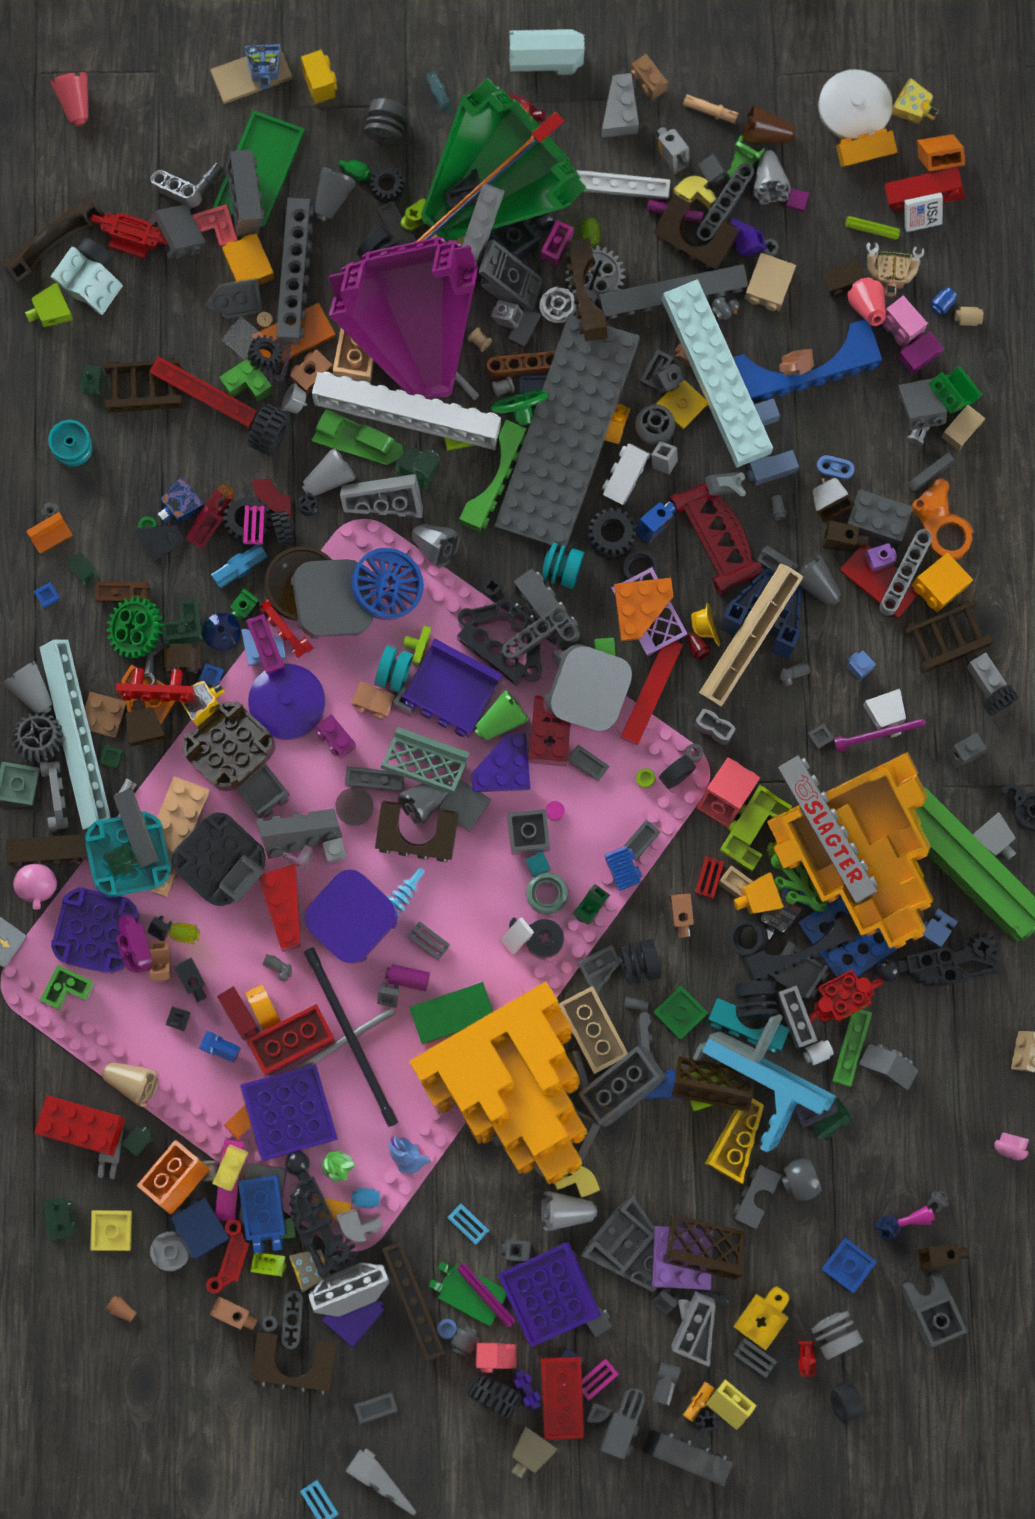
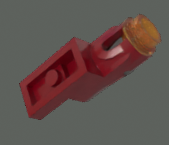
M223 483L215 489L196 517V523L187 534L186 540L203 549L222 522V515L225 509L228 508V503L234 498L235 490Z

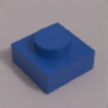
M51 582L34 591L44 609L60 600Z
M206 663L199 682L205 681L208 686L213 687L220 682L224 670Z

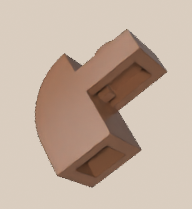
M169 941L150 942L149 950L152 957L150 981L162 982L172 977Z

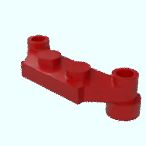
M266 598L267 601L260 605L258 609L265 616L267 614L270 616L267 620L273 628L277 626L281 630L278 634L284 642L289 640L294 647L291 650L295 656L300 658L306 652L312 651L314 647L306 637L298 641L276 613V610L271 606L268 598Z
M229 1220L225 1225V1230L231 1238L219 1275L207 1281L206 1286L211 1293H219L222 1288L231 1282H238L250 1243L245 1241L241 1231V1224L237 1220ZM232 1225H237L235 1232L231 1231ZM214 1282L219 1284L217 1289L212 1288Z

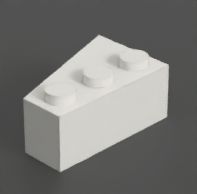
M628 444L627 447L623 446L619 454L621 456L619 463L615 462L611 469L613 474L611 479H607L602 487V490H604L603 495L622 505H625L636 485L639 475L644 470L643 467L647 459L651 457V453L633 444Z

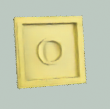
M92 1210L91 1251H131L132 1211Z

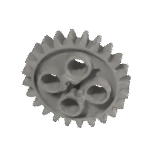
M597 245L596 250L592 249L594 266L590 268L586 276L588 283L584 284L585 291L594 304L595 301H598L597 295L620 290L619 288H623L624 283L621 281H624L626 276L621 275L625 273V269L620 268L623 262H617L619 256L612 257L613 250L606 253V247L600 251L599 245ZM602 261L593 289L590 291L589 287L598 262ZM605 267L611 268L612 272L607 274L604 273L602 269ZM566 271L565 275L569 276L566 278V283H571L570 279L573 278V275H569V271ZM571 284L568 286V290H572ZM598 284H603L606 287V289L601 291L598 290L596 286Z

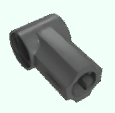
M661 1362L657 1375L658 1382L652 1401L666 1405L670 1404L674 1385L677 1384L680 1374V1367Z

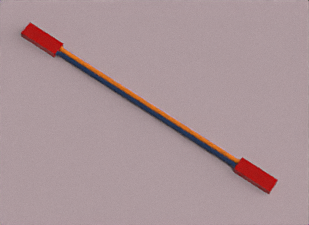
M554 112L531 133L532 137L417 241L431 239L480 194L482 185L493 183L533 145L545 140L564 122V119L557 112Z

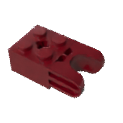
M536 695L534 699L528 763L566 766L571 723L547 713L543 706V697ZM551 740L552 742H554V744H551V747H548L547 743L544 742Z

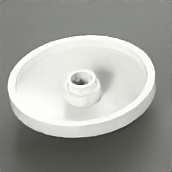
M847 70L833 76L823 87L819 98V114L823 124L832 134L841 139L851 137L852 141L859 139L858 135L869 133V136L876 135V131L886 127L892 113V97L885 83L874 74L863 70Z

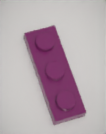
M262 614L246 620L266 674L285 668L265 615Z

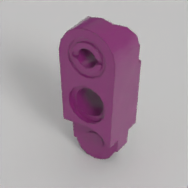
M132 915L121 916L119 920L121 935L117 937V942L126 968L132 972L149 971L152 966V957L142 924H136L135 918Z

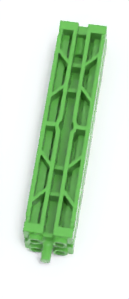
M923 787L927 798L924 800V805L916 808L915 811L922 822L921 827L931 845L927 855L1015 943L1019 940L1025 941L1032 933L1035 935V896L926 787Z

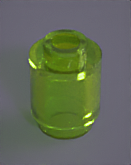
M587 218L584 220L585 222L581 223L582 239L590 238L591 247L599 245L600 223L594 218Z
M182 922L172 924L170 931L171 939L194 944L195 940H199L200 929H197V925Z

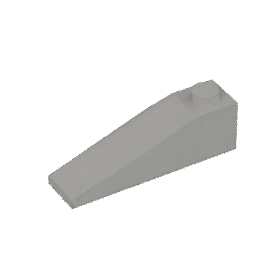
M367 1449L364 1452L359 1450L346 1472L367 1486H372L378 1493L390 1498L392 1502L415 1515L416 1510L379 1462L374 1459L376 1455Z

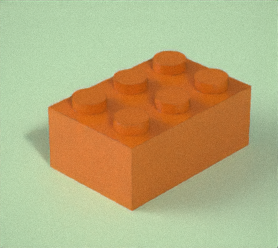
M175 1140L137 1186L172 1215L208 1173L210 1168Z

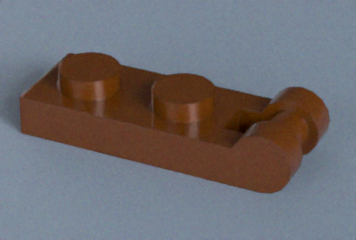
M96 582L95 601L124 602L125 598L131 599L132 596L149 600L147 590H149L150 584L147 582ZM134 590H140V595H134Z

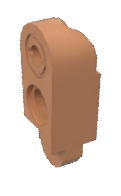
M812 349L797 350L782 356V363L779 364L780 372H784V375H801L810 371L814 367Z

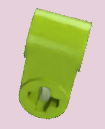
M424 198L406 209L405 216L401 220V226L405 230L413 231L424 224V217L421 215L426 202Z

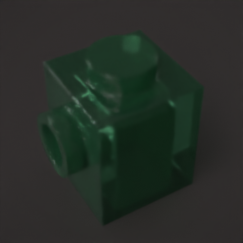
M83 365L79 383L83 394L88 396L100 395L104 376L101 367Z

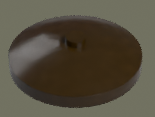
M297 546L281 552L270 563L265 576V592L271 606L280 615L287 619L298 621L294 587L291 585V578L295 570L303 563L332 560L326 553L313 547Z

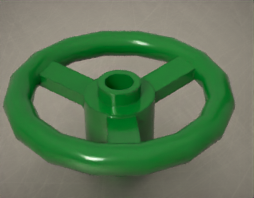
M546 390L519 393L494 403L491 411L494 413L513 412L516 422L519 425H526L531 423L533 417L531 406L546 400L549 393Z

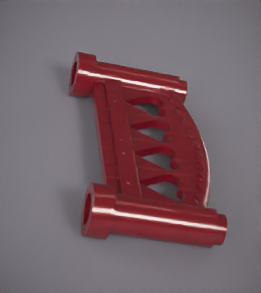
M706 482L679 495L676 493L669 496V501L676 507V513L685 511L719 575L712 578L713 585L719 595L727 593L728 589L763 572L761 564L758 561L753 562L746 535L737 517L719 495L710 496ZM707 501H712L717 513L706 514L700 513ZM716 517L722 519V524L726 527L724 531L709 529ZM725 533H728L731 536L730 540L734 542L733 547L717 546ZM733 550H738L739 557L743 559V562L739 564L726 562Z

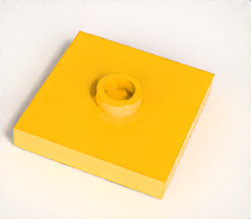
M685 380L679 383V388L671 392L668 391L656 403V405H662L671 411L675 423L682 430L708 406L706 399Z

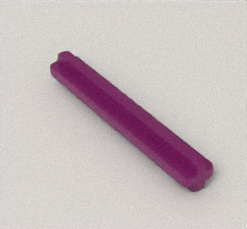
M462 1263L457 1267V1271L506 1327L514 1324L515 1319L466 1263Z

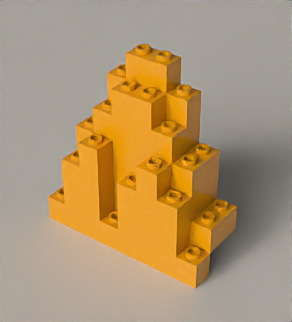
M908 752L825 792L830 800L827 803L830 809L834 808L839 816V819H837L839 825H844L849 833L847 839L850 843L854 842L859 852L856 853L860 860L864 859L869 868L866 870L869 877L874 876L879 885L876 887L877 893L859 903L855 902L800 805L767 821L777 841L773 848L783 868L789 866L792 869L803 862L822 902L828 900L830 903L841 895L861 936L864 934L870 936L878 932L877 928H880L889 948L895 947V949L904 946L906 940L912 938L914 941L924 936L923 932L926 931V927L917 909H920V911L925 910L931 906L930 903L933 901V897L923 880L924 874L916 861L927 856L931 847L921 827L922 822L915 811L916 808L924 805L927 794L917 776L918 771Z
M546 981L409 1061L437 1114L441 1112L445 1114L453 1108V1105H456L478 1144L481 1142L485 1144L491 1141L493 1135L496 1134L519 1174L522 1172L526 1174L534 1169V1165H537L547 1183L556 1184L563 1179V1175L568 1172L570 1174L575 1173L581 1168L582 1160L572 1143L575 1142L577 1144L584 1140L587 1130L566 1092L570 1094L577 1090L580 1081L577 1072L561 1045L571 1039L573 1032L571 1024L561 1010L557 998Z

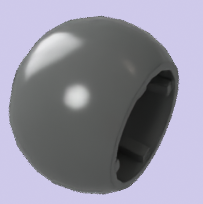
M648 405L636 416L635 431L641 441L646 444L656 446L660 441L666 443L674 434L676 425L674 416L669 409L662 405ZM646 418H648V419H647V423L642 424L643 421H644ZM657 419L660 421V424L653 425L651 420ZM664 425L668 426L664 432L661 431Z
M799 1158L786 1165L784 1168L786 1177L781 1179L787 1195L792 1193L795 1200L808 1201L815 1198L822 1189L810 1159Z

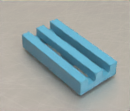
M462 1204L447 1217L475 1245L489 1232ZM460 1209L483 1230L482 1233L459 1213ZM455 1215L478 1236L476 1239L453 1218Z
M318 1480L300 1491L317 1519H322L307 1495L306 1492L308 1490L324 1513L325 1519H332L338 1515L337 1510ZM314 1486L318 1488L319 1492L321 1493L329 1508L333 1512L331 1515H329L321 1500L314 1491Z

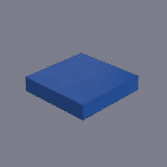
M844 1238L821 1270L854 1294L877 1261L847 1238Z

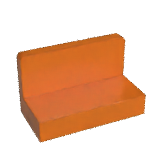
M60 512L27 530L30 539L40 554L72 536Z

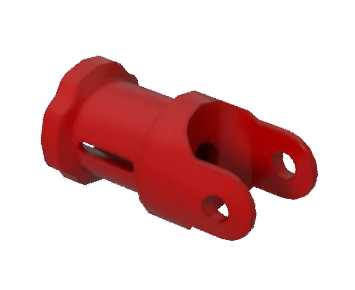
M798 1341V1345H800L798 1363L800 1374L803 1377L815 1375L816 1358H814V1345L816 1341Z

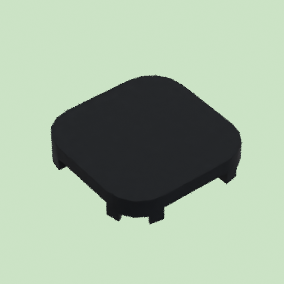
M214 812L205 816L179 843L172 853L171 862L175 872L204 900L212 905L224 906L235 901L220 889L219 883L243 855H246L261 867L262 870L265 867L266 856L262 845L231 816L225 813Z

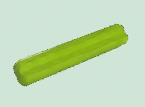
M850 216L847 217L845 226L848 228L892 239H898L900 233L898 228Z

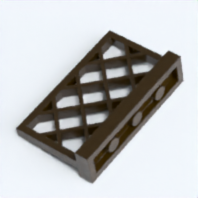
M679 1056L672 1097L749 1112L753 1098L754 1079L750 1078L747 1081H743L740 1077L748 1076L729 1066L701 1060L695 1061L691 1058ZM681 1064L690 1065L692 1068L686 1070ZM701 1069H709L711 1072L705 1074ZM697 1072L700 1076L694 1078L691 1073ZM725 1072L728 1073L730 1076L724 1077L721 1073ZM716 1076L719 1080L714 1082L710 1077ZM735 1080L739 1084L733 1086L729 1081Z
M672 1214L670 1215L667 1251L663 1255V1263L736 1280L743 1276L744 1268L741 1266L745 1232ZM676 1221L682 1222L686 1228L683 1232L679 1233L676 1229ZM699 1226L704 1234L698 1238L691 1229L692 1227ZM716 1230L722 1238L715 1242L709 1232ZM687 1231L694 1240L689 1245L681 1236ZM705 1235L712 1244L708 1249H705L700 1242V1239ZM729 1235L738 1236V1244L736 1246H733L728 1239ZM677 1238L684 1247L681 1251L673 1249V1241ZM723 1240L730 1248L725 1254L717 1245ZM696 1243L702 1253L695 1255L689 1247ZM713 1247L720 1256L717 1260L712 1259L707 1252ZM732 1252L736 1257V1264L730 1263L726 1255Z

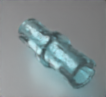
M431 71L432 75L428 72L425 78L431 87L432 95H435L441 109L445 108L444 104L448 107L451 101L445 92L444 84H441L436 71Z

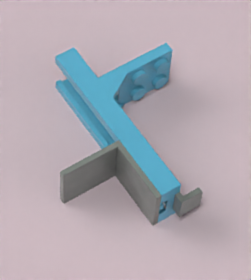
M780 1014L769 1019L755 1049L719 1031L710 1034L707 1043L699 1044L693 1060L698 1061L705 1053L775 1090L777 1114H773L769 1121L771 1127L768 1132L763 1134L760 1140L762 1143L760 1149L765 1152L778 1146L798 1103L818 1114H822L824 1110L828 1111L836 1097L764 1058L783 1018Z

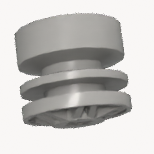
M848 1311L835 1313L819 1321L811 1329L813 1334L820 1330L823 1333L815 1338L816 1341L824 1339L827 1341L820 1348L826 1360L863 1342L858 1330L850 1332L847 1330L854 1322L850 1320L844 1323L842 1320L850 1316Z

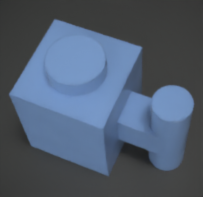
M938 908L934 915L940 918L939 922L933 918L929 922L925 920L926 931L923 932L924 936L921 937L937 949L942 947L952 932L945 927L946 924L954 928L958 922Z

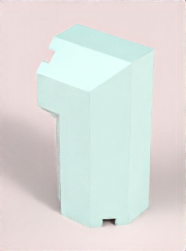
M572 29L510 31V71L554 70L558 75H573L576 69L583 65L584 35Z

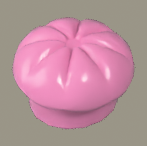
M1002 1133L1000 1140L994 1142V1147L1002 1156L1019 1161L1028 1156L1026 1147L1029 1139Z

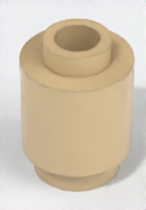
M959 307L955 311V321H958V325L977 326L983 322V310L978 309V307Z

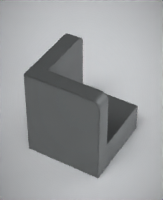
M403 687L394 700L393 705L394 708L411 717L415 709L412 710L401 702L403 694L407 691Z

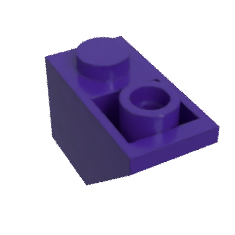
M735 218L730 219L732 224L742 229L735 243L739 254L749 257L767 249L762 231Z

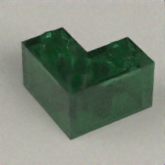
M408 446L396 463V471L404 476L416 474L418 484L428 489L440 471L441 458L435 451L424 449L421 452L417 448Z
M198 599L178 601L180 620L161 622L164 624L162 631L165 645L204 641Z

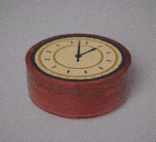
M266 310L260 311L255 317L257 327L264 330L274 325L273 314Z

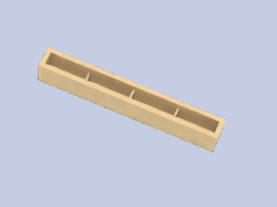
M779 565L701 688L700 694L722 707L803 579L802 575L786 565Z

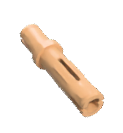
M688 94L683 103V106L733 124L736 123L739 115L738 112L725 109L722 105L717 106Z

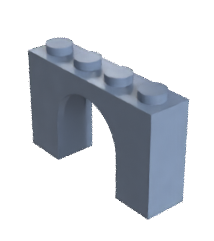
M774 398L754 405L763 426L779 420L780 414ZM793 450L775 456H764L747 463L749 480L753 481L755 486L796 473L799 469Z

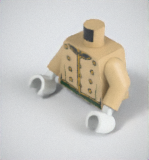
M876 242L875 248L870 250V243H867L866 248L869 251L867 269L872 278L881 282L882 286L885 287L886 296H895L896 288H903L905 283H909L913 279L921 261L919 258L924 255V249H922L921 254H916L917 246H915L913 249L914 257L912 258V254L878 251L879 246Z

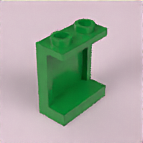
M961 366L956 367L947 375L939 373L928 383L950 413L962 410L967 405L971 406L983 395Z

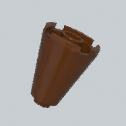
M752 105L747 114L749 119L747 124L744 123L743 140L745 142L789 143L790 140L794 139L796 129H794L792 124L758 106Z

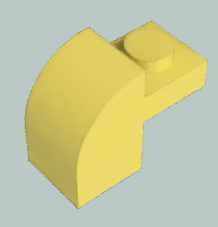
M688 177L674 188L673 195L679 192L692 201L697 198L709 210L716 202L714 193L709 189L706 190L708 181L702 177Z
M581 1167L578 1171L572 1173L571 1176L568 1173L563 1175V1179L555 1184L557 1190L576 1184L581 1198L600 1191L595 1176L585 1167Z

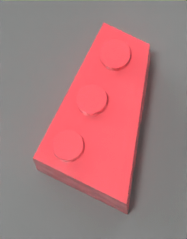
M477 1343V1368H480V1372H493V1368L516 1369L517 1345Z

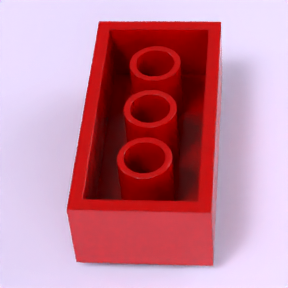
M315 1004L246 1040L266 1077L334 1042L335 1038L318 1005Z
M46 1095L35 1134L114 1157L125 1118Z

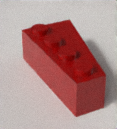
M958 166L885 184L890 209L894 211L905 209V200L937 193L942 194L943 202L965 199Z
M295 864L264 873L259 877L282 952L301 946L297 868Z

